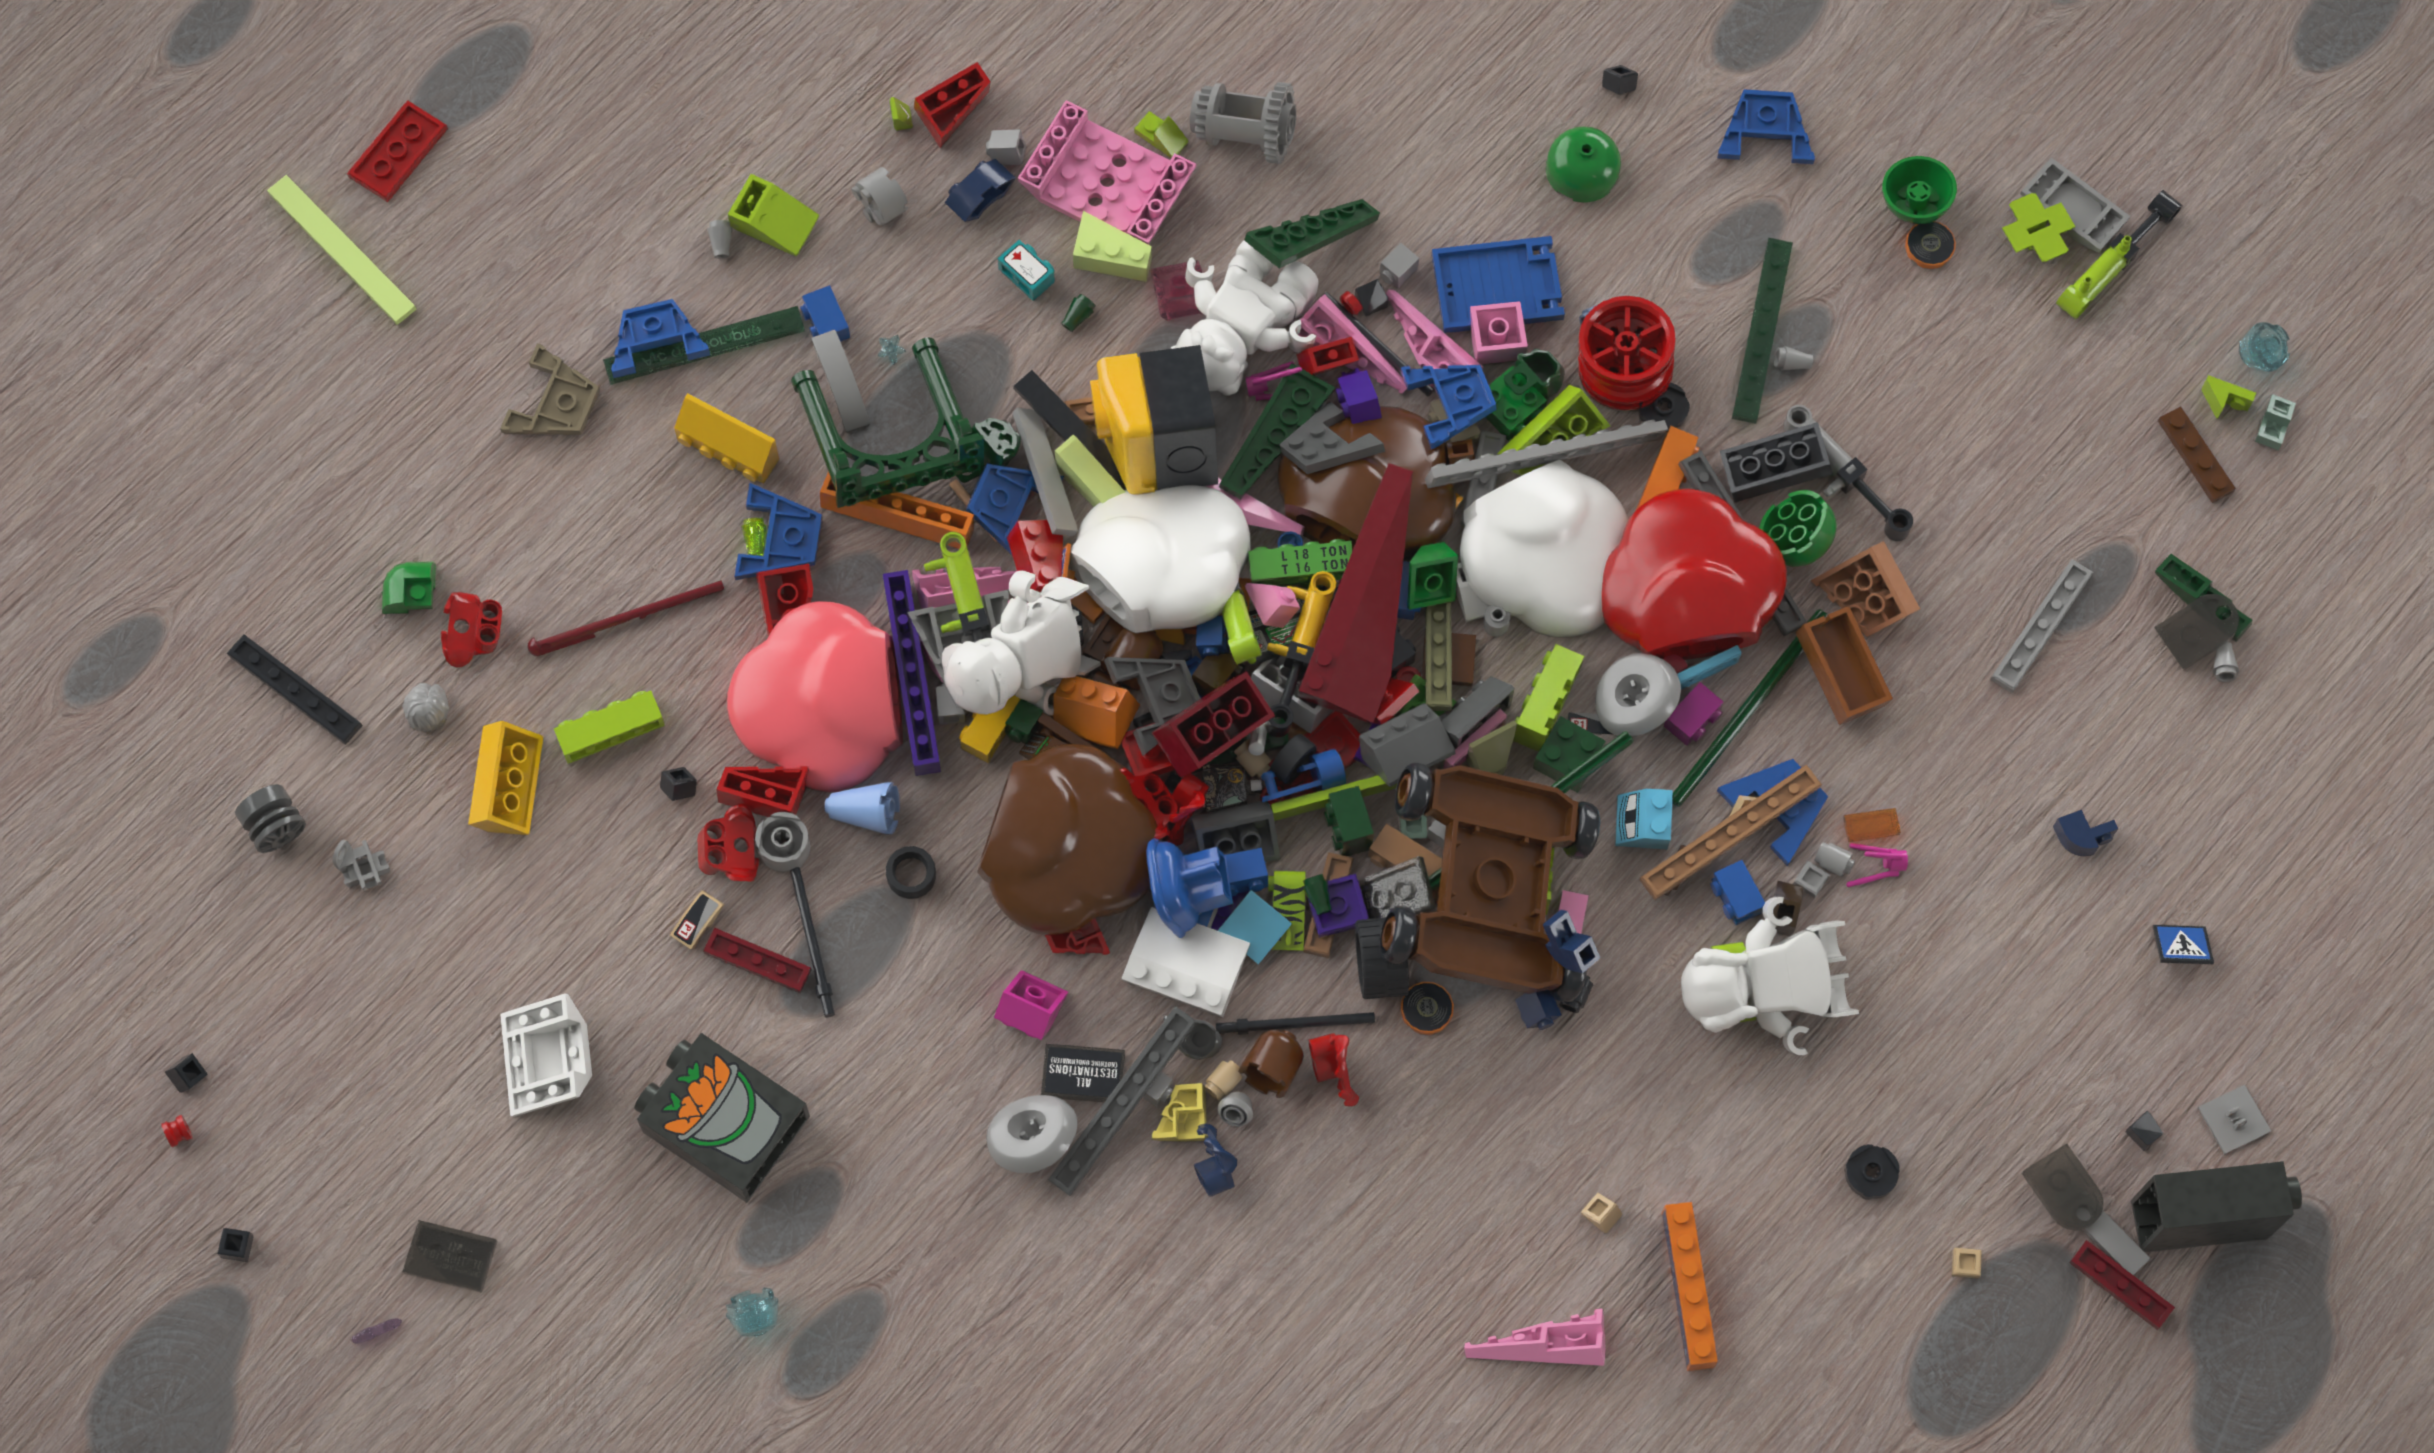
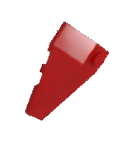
M809 564L756 573L768 637L783 616L795 608L811 603L813 583Z

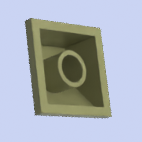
M1515 720L1469 744L1466 762L1470 768L1504 775L1517 727Z

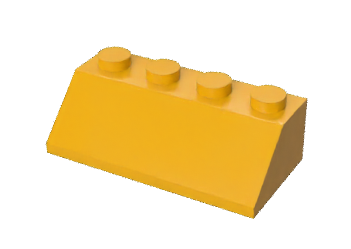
M687 393L674 427L677 440L686 447L693 446L699 449V452L709 459L714 457L720 460L721 464L730 470H739L750 481L755 482L758 480L764 484L779 461L775 439Z
M498 721L483 726L468 825L488 832L529 834L544 736L505 721Z

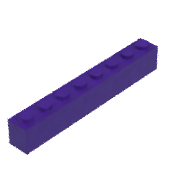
M908 570L884 573V587L915 776L941 772L919 634L908 615V612L915 611Z

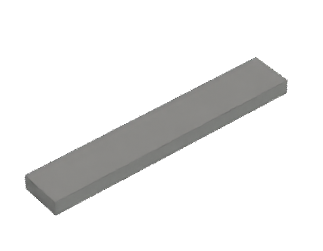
M1016 408L1013 416L1051 532L1056 535L1075 536L1078 529L1041 417L1034 409Z
M2071 559L1990 680L2013 693L2094 572Z

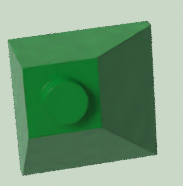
M1445 542L1421 546L1410 561L1407 608L1409 610L1455 601L1458 555Z

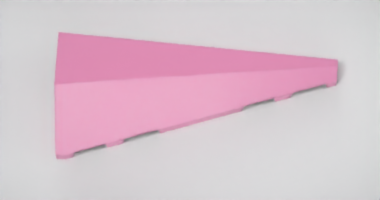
M1395 290L1387 291L1386 295L1395 311L1394 317L1402 324L1405 330L1404 336L1419 366H1433V369H1448V366L1481 365Z
M1001 567L973 568L981 597L986 594L1008 590L1010 579L1017 572V570L1002 571ZM944 569L936 570L935 574H921L920 570H912L914 584L922 609L928 607L936 608L955 603L947 572L944 573Z

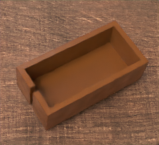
M1849 606L1830 613L1826 617L1823 616L1803 624L1795 632L1839 725L1885 707L1893 700Z

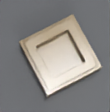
M1954 1248L1952 1276L1980 1278L1981 1250Z

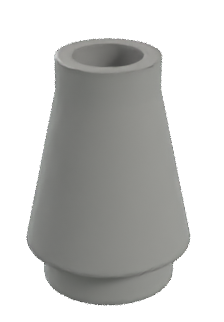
M727 220L711 221L707 231L713 248L714 258L729 257L732 227H730Z
M1787 346L1783 348L1778 347L1775 352L1774 366L1780 368L1781 371L1810 370L1812 367L1813 355L1806 354Z
M2220 642L2216 645L2213 674L2219 681H2233L2237 678L2239 668L2232 650V644L2230 642Z

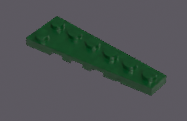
M1360 199L1336 206L1335 208L1322 210L1317 216L1304 215L1296 222L1287 220L1282 222L1281 226L1275 228L1270 225L1246 233L1244 241L1280 269L1377 221L1380 212L1365 200Z
M1291 363L1288 370L1298 367ZM1303 369L1301 372L1283 377L1220 482L1219 488L1242 499L1281 454L1279 444L1306 423L1332 395L1335 387Z

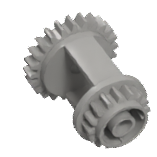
M1277 82L1274 85V90H1270L1267 97L1227 92L1226 86L1221 83H1216L1213 87L1204 86L1201 91H1196L1193 97L1190 112L1191 132L1196 133V138L1206 140L1208 145L1216 146L1220 139L1259 144L1261 151L1266 156L1265 160L1267 162L1280 164L1284 161L1285 155H1287V148H1289L1295 131L1296 105L1294 104L1293 86H1291V83Z

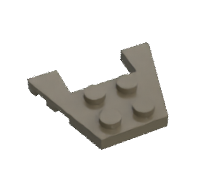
M537 343L529 365L532 368L552 375L534 416L508 409L500 427L501 433L581 435L600 389L577 370L567 366L559 357L552 355L544 346Z

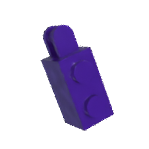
M1355 368L1350 373L1341 372L1342 377L1338 378L1339 388L1335 390L1344 417H1350L1352 424L1382 418L1378 397L1367 370L1360 372L1358 368Z

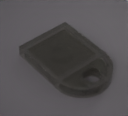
M2208 594L2196 599L2154 628L2184 671L2235 636L2239 627V614L2235 605L2228 598L2218 594ZM2220 607L2230 608L2231 615L2228 619L2221 620L2216 616V612Z
M2068 1144L2063 1145L2021 1173L2054 1221L2063 1228L2075 1231L2084 1230L2092 1226L2100 1217L2103 1210L2102 1194ZM2078 1208L2087 1209L2090 1213V1219L2087 1221L2080 1220L2077 1217L2076 1210Z

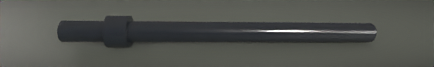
M1328 292L1324 293L1397 370L1401 372V367L1408 366ZM1430 385L1418 388L1427 397L1434 392Z
M795 867L790 870L817 983L815 987L816 995L821 1000L824 1017H832L835 1015L831 1000L833 995L831 984L827 983L800 867Z
M1375 1013L1248 1021L1247 1018L1237 1019L1236 1022L1216 1023V1031L1219 1034L1237 1032L1238 1035L1248 1034L1249 1031L1375 1023Z

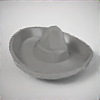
M1644 653L1626 655L1616 660L1604 672L1598 683L1595 695V708L1598 719L1607 731L1618 736L1624 731H1627L1631 736L1647 733L1664 723L1673 713L1680 699L1681 683L1674 668L1662 658Z
M1035 1095L1016 1100L1001 1109L990 1122L986 1134L988 1151L997 1164L1012 1172L1033 1173L1047 1168L1059 1160L1070 1147L1077 1130L1076 1113L1067 1102L1055 1096Z

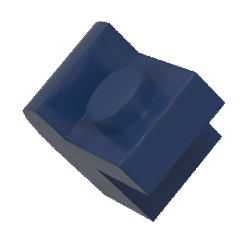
M2082 810L2058 818L2053 825L2062 846L2070 853L2078 856L2094 855L2099 848L2098 844L2104 845L2112 841L2113 836L2118 830L2115 820L2090 828Z
M1558 911L1543 924L1549 938V942L1545 946L1551 956L1564 968L1584 973L1600 959L1592 936L1577 933L1568 911Z

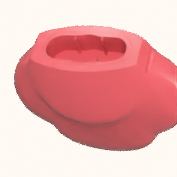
M811 602L787 613L776 624L768 639L743 657L732 676L727 692V711L730 723L741 743L753 755L767 762L783 766L784 769L808 766L806 787L814 790L839 792L859 785L869 779L882 765L889 752H893L903 744L900 684L892 636L874 627L857 610L839 603Z

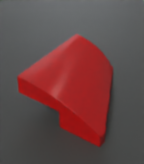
M1096 918L1076 931L1060 935H1045L1052 953L1110 954Z

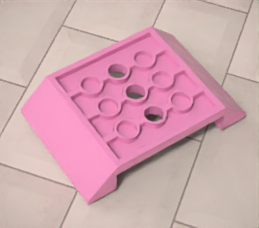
M1066 100L1020 173L1018 181L1039 202L1081 222L1083 211L1149 245L1196 168V163L1175 153L1171 160L1089 121L1087 110ZM1123 159L1126 161V164L1123 167H1116L1113 165V161ZM1105 178H1110L1114 181V184L1105 187L1100 182ZM1099 198L1102 200V203L1099 206H1092L1089 204V200Z

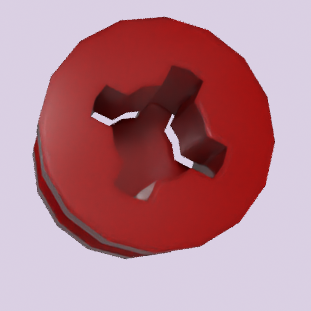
M182 1114L177 1116L175 1121H166L161 1124L172 1148L176 1147L182 1140L189 1141L193 1139Z

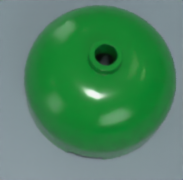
M1586 126L1571 128L1560 134L1552 143L1546 161V175L1552 188L1557 193L1560 192L1572 198L1573 201L1582 203L1593 202L1608 195L1616 184L1621 169L1620 152L1613 139L1599 129Z
M1799 490L1789 493V498L1777 506L1773 504L1763 516L1759 526L1761 530L1774 540L1783 555L1786 566L1790 567L1806 566L1820 559L1830 549L1837 530L1834 512L1825 500L1814 491Z

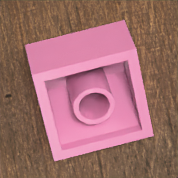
M1520 301L1470 307L1474 358L1477 362L1489 364L1516 361L1519 353H1527L1528 345Z

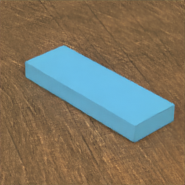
M1736 645L1678 673L1681 690L1738 663L1742 654L1739 646Z

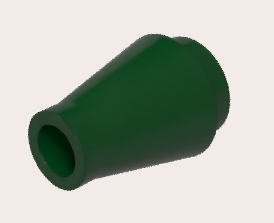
M1079 294L1077 298L1074 297L1065 318L1061 322L1062 326L1073 332L1094 313L1093 309L1096 305L1082 294Z
M1323 874L1305 879L1303 881L1305 886L1303 890L1315 908L1317 915L1332 911L1328 880L1324 879Z

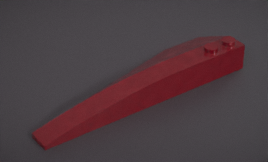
M1388 463L1299 688V699L1371 724L1374 723L1391 678L1413 471Z

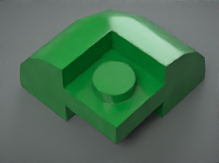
M434 561L398 564L386 574L383 583L382 614H407L409 610L433 609V589H435L436 564Z

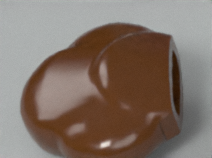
M1380 406L1382 418L1352 424L1350 417H1347L1328 427L1348 444L1371 433L1384 443L1385 452L1310 474L1305 473L1282 454L1278 466L1277 479L1280 495L1285 504V516L1304 526L1303 536L1312 542L1324 544L1330 543V541L1335 539H1344L1345 541H1351L1353 551L1388 463L1413 471L1404 557L1415 555L1421 546L1438 543L1453 524L1456 512V493L1453 484L1428 488L1425 481L1433 466L1442 463L1446 464V466L1449 465L1447 446L1444 442L1434 449L1430 448L1424 432V426L1432 423L1416 413L1399 407Z
M1079 744L1058 745L1039 752L1029 760L1014 762L1009 770L977 873L985 882L989 883L992 896L1001 911L1015 924L1030 932L1041 935H1060L1076 931L1096 917H1106L1126 911L1139 902L1151 888L1146 849L1148 842L1155 836L1157 823L1151 811L1133 794L1129 781L1120 771L1122 768L1110 756L1099 749Z

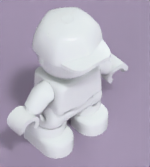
M1026 571L1015 572L1009 582L1010 594L1015 599H1010L1001 615V623L991 630L992 638L980 639L975 643L966 641L963 644L953 643L947 646L942 653L944 681L955 703L962 709L973 713L990 714L1002 710L1007 700L1015 695L1044 710L1043 713L1054 715V706L1048 704V698L1051 693L1056 692L1057 688L1045 684V682L1055 678L1085 675L1101 665L1100 661L1081 655L1079 631L1082 629L1081 626L1077 625L1076 621L1079 611L1072 609L1071 599L1088 590L1089 586L1066 577H1059L1046 584L1040 593L1030 589L1032 583L1035 582L1034 574Z

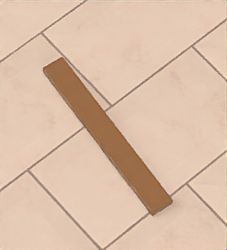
M1807 765L1803 766L1640 877V882L1653 899L1657 900L1821 788L1822 784Z

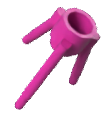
M1291 361L1264 372L1245 377L1249 397L1255 396L1256 401L1270 400L1273 394H1264V391H1268L1267 381L1301 372L1302 368L1298 367L1282 371L1289 368L1291 363L1294 364Z
M1854 843L1849 845L1850 848L1866 851L1864 855L1867 857L1883 858V866L1888 868L1889 871L1847 882V887L1886 877H1899V871L1907 870L1908 855L1906 850L1886 849Z

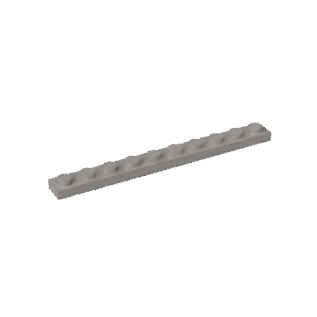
M1648 420L1639 426L1625 425L1618 430L1610 432L1608 429H1605L1591 436L1581 434L1567 441L1557 439L1543 446L1533 444L1523 450L1509 449L1495 456L1493 454H1485L1471 461L1467 458L1461 459L1455 464L1447 466L1444 463L1437 464L1431 468L1425 481L1427 487L1432 488L1547 464L1557 460H1566L1660 440L1668 428L1665 420L1658 422Z

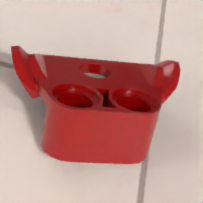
M451 593L443 610V613H450L448 632L441 631V642L446 661L451 666L457 668L469 664L476 655L489 654L496 649L500 636L502 607L500 603L492 599L481 602L476 594ZM491 611L495 613L496 617L487 618L483 613ZM459 620L465 621L469 625V630L465 633H459L455 630L454 624ZM489 635L493 641L484 642L480 637Z
M1120 769L1121 773L1129 781L1133 794L1154 816L1157 823L1154 838L1161 839L1167 836L1169 830L1166 824L1170 821L1169 817L1171 814L1177 813L1178 805L1162 779L1155 774L1134 776L1128 769Z
M1191 773L1182 778L1172 794L1178 805L1179 813L1171 814L1169 817L1170 822L1176 824L1172 831L1169 830V834L1163 837V841L1173 843L1175 846L1183 844L1185 824L1197 809L1205 805V795L1210 786Z
M745 804L734 805L726 811L724 817L707 822L701 829L697 837L698 865L704 874L715 875L721 871L725 873L727 878L733 881L752 882L755 880L759 866V858L755 857L754 839L757 827L750 807ZM707 831L714 832L717 839L710 838ZM737 839L744 840L748 846L747 851H737L734 847V841ZM708 856L715 857L718 864L711 863Z
M1335 1033L1309 1039L1308 1044L1312 1066L1317 1082L1320 1083L1338 1078L1337 1088L1340 1090L1338 1095L1345 1100L1344 1106H1355L1359 1102V1096L1350 1087L1346 1064L1347 1048L1350 1039L1346 1035H1335Z

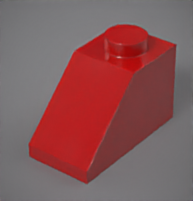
M1352 336L1307 348L1296 354L1300 367L1314 376L1359 361Z

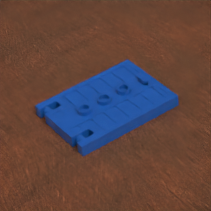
M1552 236L1432 249L1431 256L1444 333L1470 331V307L1520 301L1524 324L1564 320V307H1559L1558 303H1561L1562 295L1555 253L1549 252L1553 245ZM1533 251H1539L1540 254L1533 255ZM1548 304L1549 308L1542 309V305Z

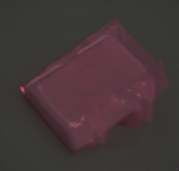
M1195 260L1194 270L1202 273L1199 261ZM1188 262L1152 268L1150 271L1160 316L1168 322L1179 317L1196 314L1204 315L1196 307L1194 288L1185 279Z

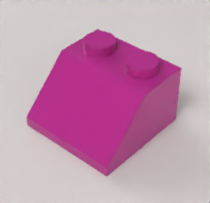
M1020 970L1003 991L994 1018L1000 1020L1006 1026L1015 1027L1030 1037L1042 1040L1053 1025L1068 995V991Z

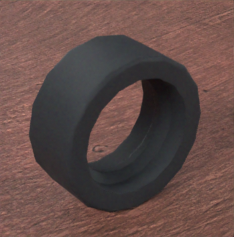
M1303 734L1296 735L1276 756L1270 771L1275 772L1276 777L1284 784H1289L1301 774V772L1297 773L1296 768L1309 764V756L1316 753L1317 746Z
M916 846L900 848L889 857L886 864L887 882L891 890L898 896L906 899L919 898L926 895L933 888L936 880L935 863L931 855L922 848ZM915 858L925 865L926 877L921 884L907 887L898 882L895 871L901 861Z

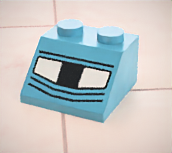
M1646 788L1618 795L1615 846L1667 850L1671 841L1673 790Z

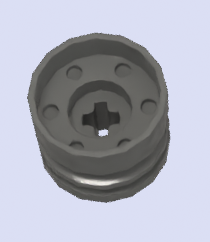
M275 784L259 789L245 798L235 810L237 819L244 830L250 831L248 834L249 838L254 842L255 848L260 853L272 852L282 848L297 838L306 826L305 820L300 816L298 809L291 806L292 800L283 785Z

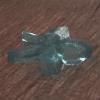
M895 335L890 339L886 337L879 338L883 349L880 350L878 356H889L890 362L894 365L897 361V354L906 352L903 347L897 346L900 342L899 336Z

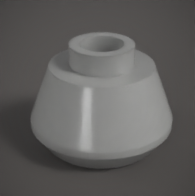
M1232 1092L1218 1104V1114L1225 1123L1231 1126L1246 1125L1253 1118L1251 1099L1242 1092Z

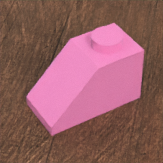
M1247 583L1245 585L1263 625L1283 628L1300 609L1291 588Z

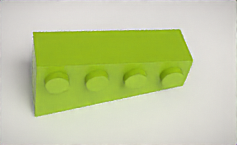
M1568 385L1497 454H1502L1509 449L1523 450L1533 444L1543 446L1557 439L1567 441L1581 434L1591 436L1600 430L1607 429L1611 425L1582 389ZM1545 464L1513 470L1512 472L1523 476Z
M1557 644L1552 652L1547 651L1542 665L1545 667L1542 673L1537 672L1532 683V687H1534L1532 694H1527L1522 705L1524 710L1521 716H1517L1515 719L1517 727L1514 742L1535 751H1540L1552 731L1580 671L1584 659L1583 655Z

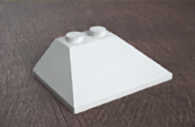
M562 994L500 1014L510 1116L515 1117L580 1097L592 1077L587 1024L570 996Z

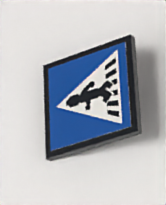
M2153 925L2160 963L2214 964L2206 926Z

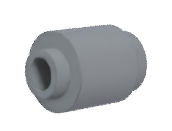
M1489 606L1484 615L1483 626L1485 631L1489 635L1496 637L1505 634L1509 628L1510 612L1504 611L1501 607Z
M1824 842L1814 861L1820 863V867L1841 877L1844 873L1850 874L1856 860L1852 859L1853 853L1833 843L1827 844Z

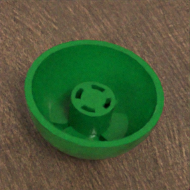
M1912 156L1897 161L1887 170L1883 178L1882 193L1887 207L1896 217L1912 224H1926L1941 218L1951 208L1957 193V183L1951 170L1942 162L1926 156Z

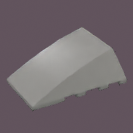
M1009 589L986 594L981 597L990 630L983 631L984 638H992L991 630L1001 623V615L1008 604ZM956 603L908 612L944 684V670L942 666V653L944 649L953 643L963 644L966 641L974 643L973 635L964 636L963 629L946 633L941 631V625L960 619Z

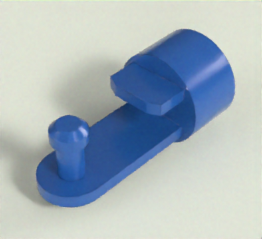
M1335 749L1309 756V764L1300 766L1296 770L1297 773L1310 770L1313 782L1278 792L1274 779L1276 777L1275 772L1268 771L1262 773L1261 779L1265 782L1268 795L1261 797L1262 802H1267L1314 787L1318 791L1346 784V772L1339 753Z

